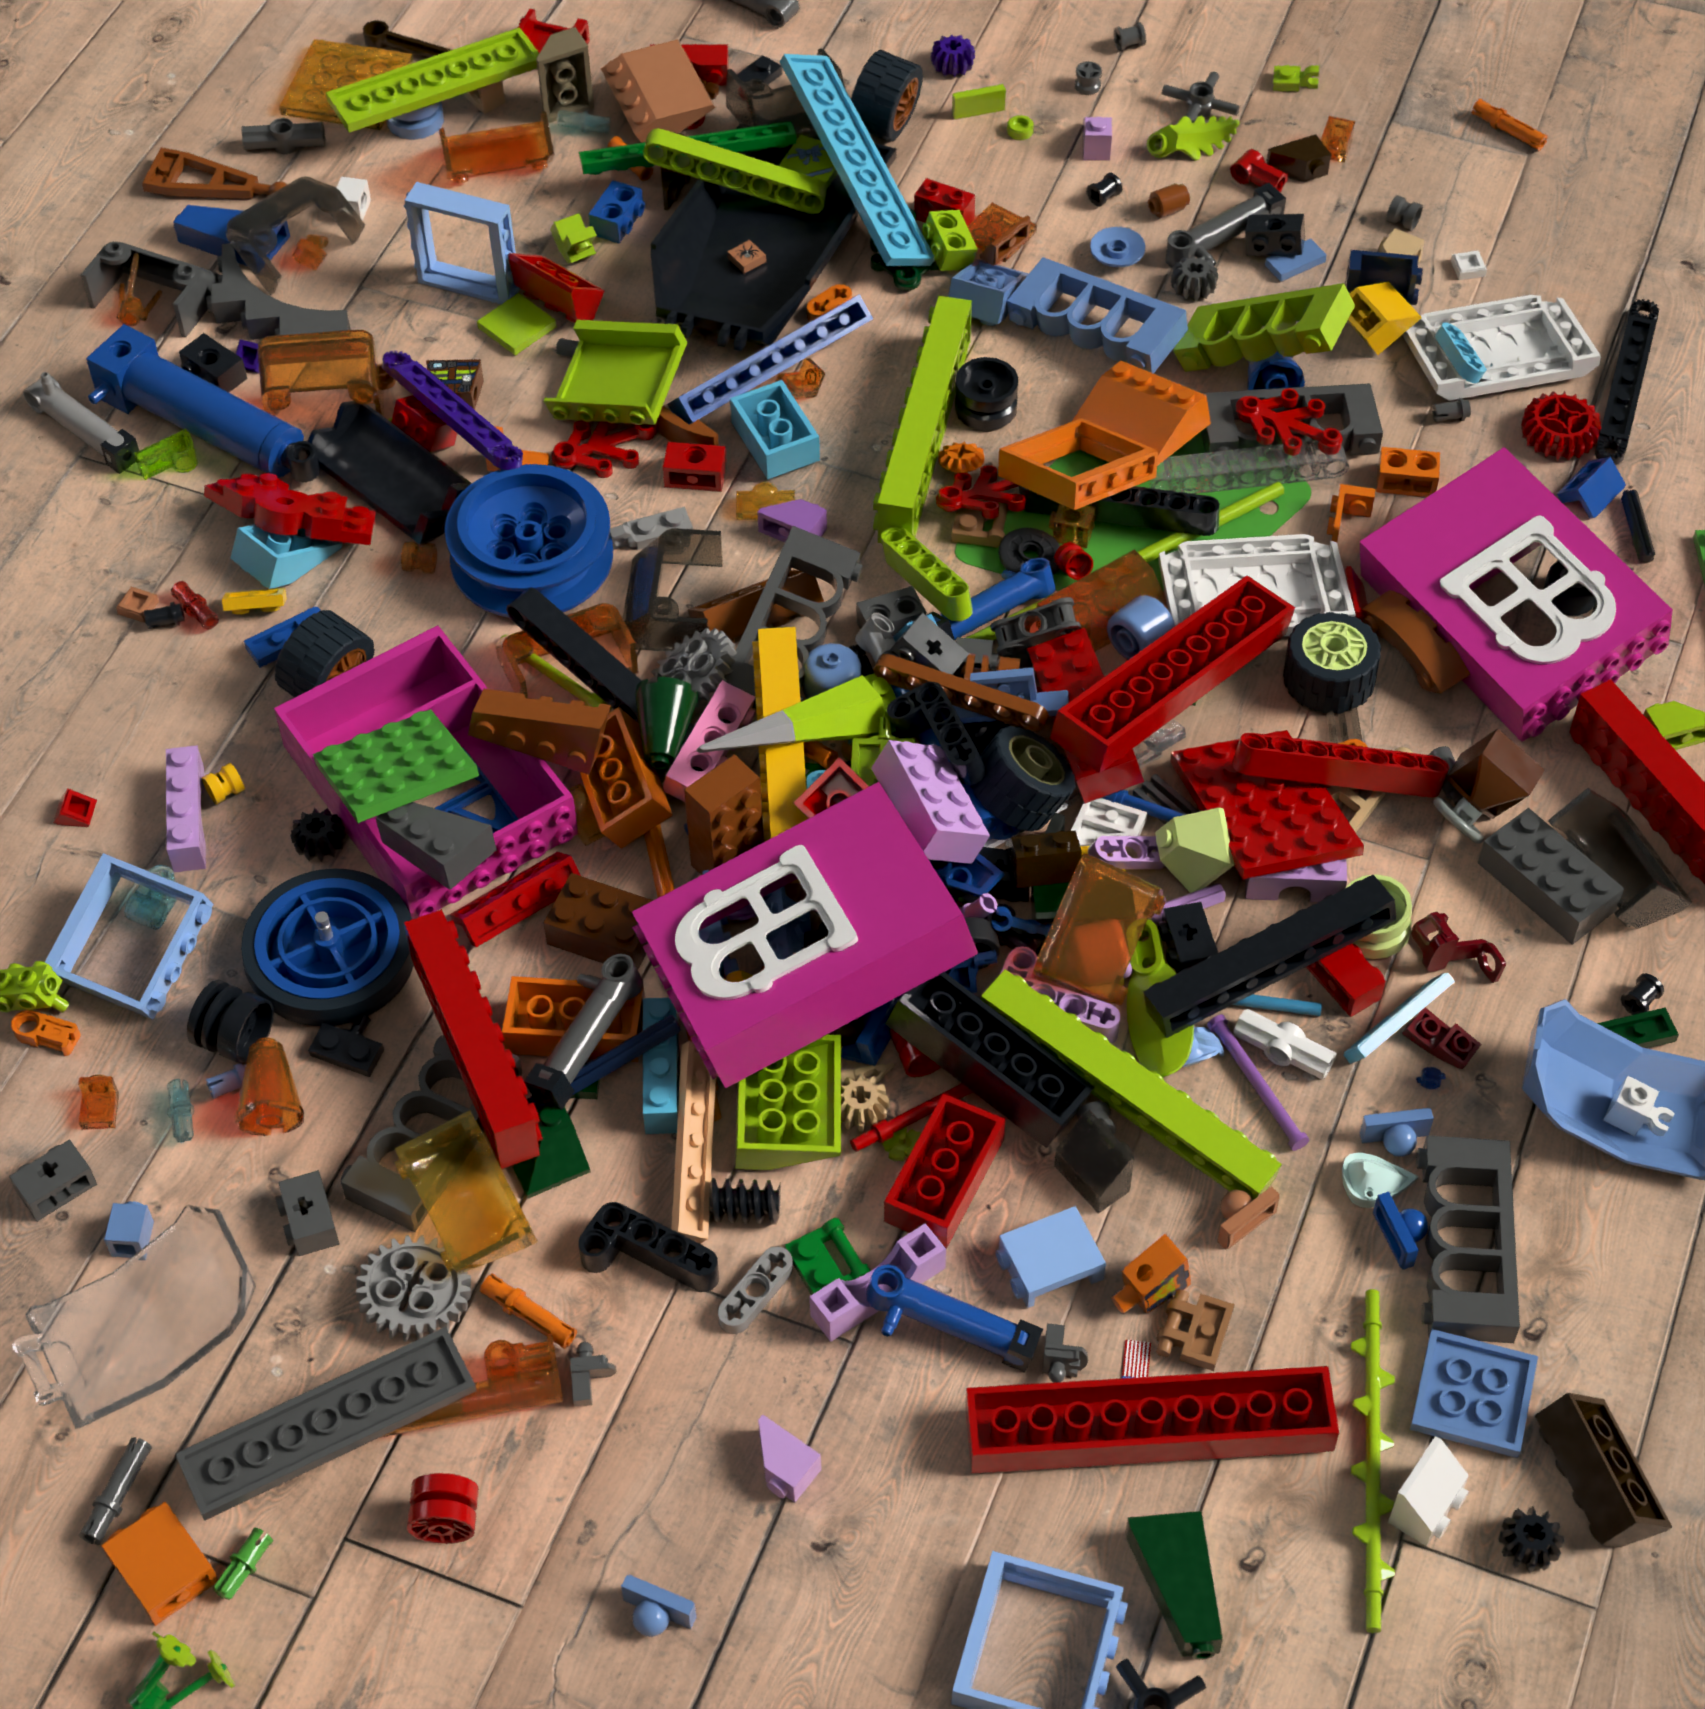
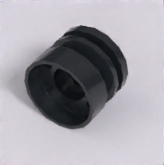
M219 979L211 981L201 991L191 1009L187 1023L188 1040L190 1043L210 1052L218 1051L219 1055L241 1063V1065L250 1063L259 1054L270 1034L274 1020L273 1004L271 1001L251 992L243 993L240 988Z

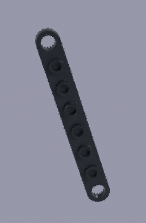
M1638 299L1631 305L1595 450L1597 459L1611 457L1615 465L1623 461L1659 314L1658 305H1654L1655 302H1650L1649 299L1647 301L1645 299L1641 301ZM1638 311H1646V312L1649 313V315H1648V316H1647V314H1645V316H1644V314L1640 315L1641 313H1640V312L1638 313ZM1606 448H1611L1617 452L1615 453V455L1614 453L1610 455V452L1607 454V451L1604 452V450Z

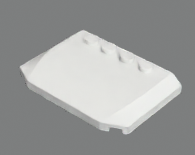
M1526 295L1425 313L1421 315L1422 318L1402 335L1435 392L1449 401L1584 377L1599 366L1601 358L1596 347L1564 299L1556 298V303L1542 301L1539 295ZM1442 323H1450L1460 329L1486 367V372L1478 383H1471L1458 374L1435 339V334Z
M1306 534L1199 540L1181 543L1178 545V550L1165 555V551L1159 553L1158 563L1167 607L1175 626L1246 575L1295 607L1285 636H1289L1293 628L1306 617L1309 618L1314 614L1334 612L1348 614L1351 617L1356 615L1338 545L1334 541H1330L1329 546L1314 542V536Z

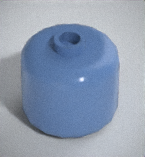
M1142 595L1135 597L1108 620L1107 632L1113 647L1120 655L1129 660L1174 628L1175 624L1170 612L1156 598Z
M833 643L820 645L811 650L804 665L803 692L806 699L861 676V663L857 654L846 646Z

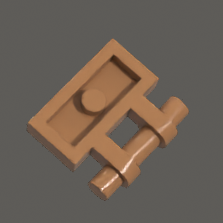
M1178 1289L1175 1292L1174 1298L1168 1302L1166 1308L1168 1316L1164 1327L1159 1329L1157 1335L1159 1343L1156 1353L1162 1357H1169L1172 1347L1178 1346L1183 1348L1180 1361L1214 1371L1235 1304L1200 1294L1197 1305L1187 1303L1189 1293ZM1183 1319L1191 1320L1188 1333L1178 1330Z

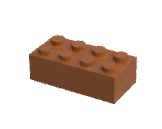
M735 754L684 789L691 866L701 875H703L702 871L708 869L710 871L764 842L760 777Z

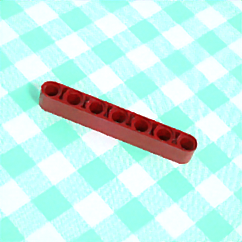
M1244 733L1241 735L1232 760L1233 768L1245 775L1429 798L1437 797L1440 794L1449 771L1448 763L1442 758L1433 755L1258 733Z

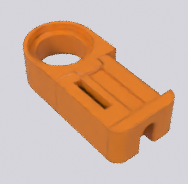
M23 1010L17 1013L11 1021V1028L19 1042L37 1048L39 1045L55 1049L63 1052L64 1056L71 1054L81 1037L77 1024L33 1010ZM27 1021L37 1023L36 1027L30 1032L24 1033L19 1031L20 1026Z

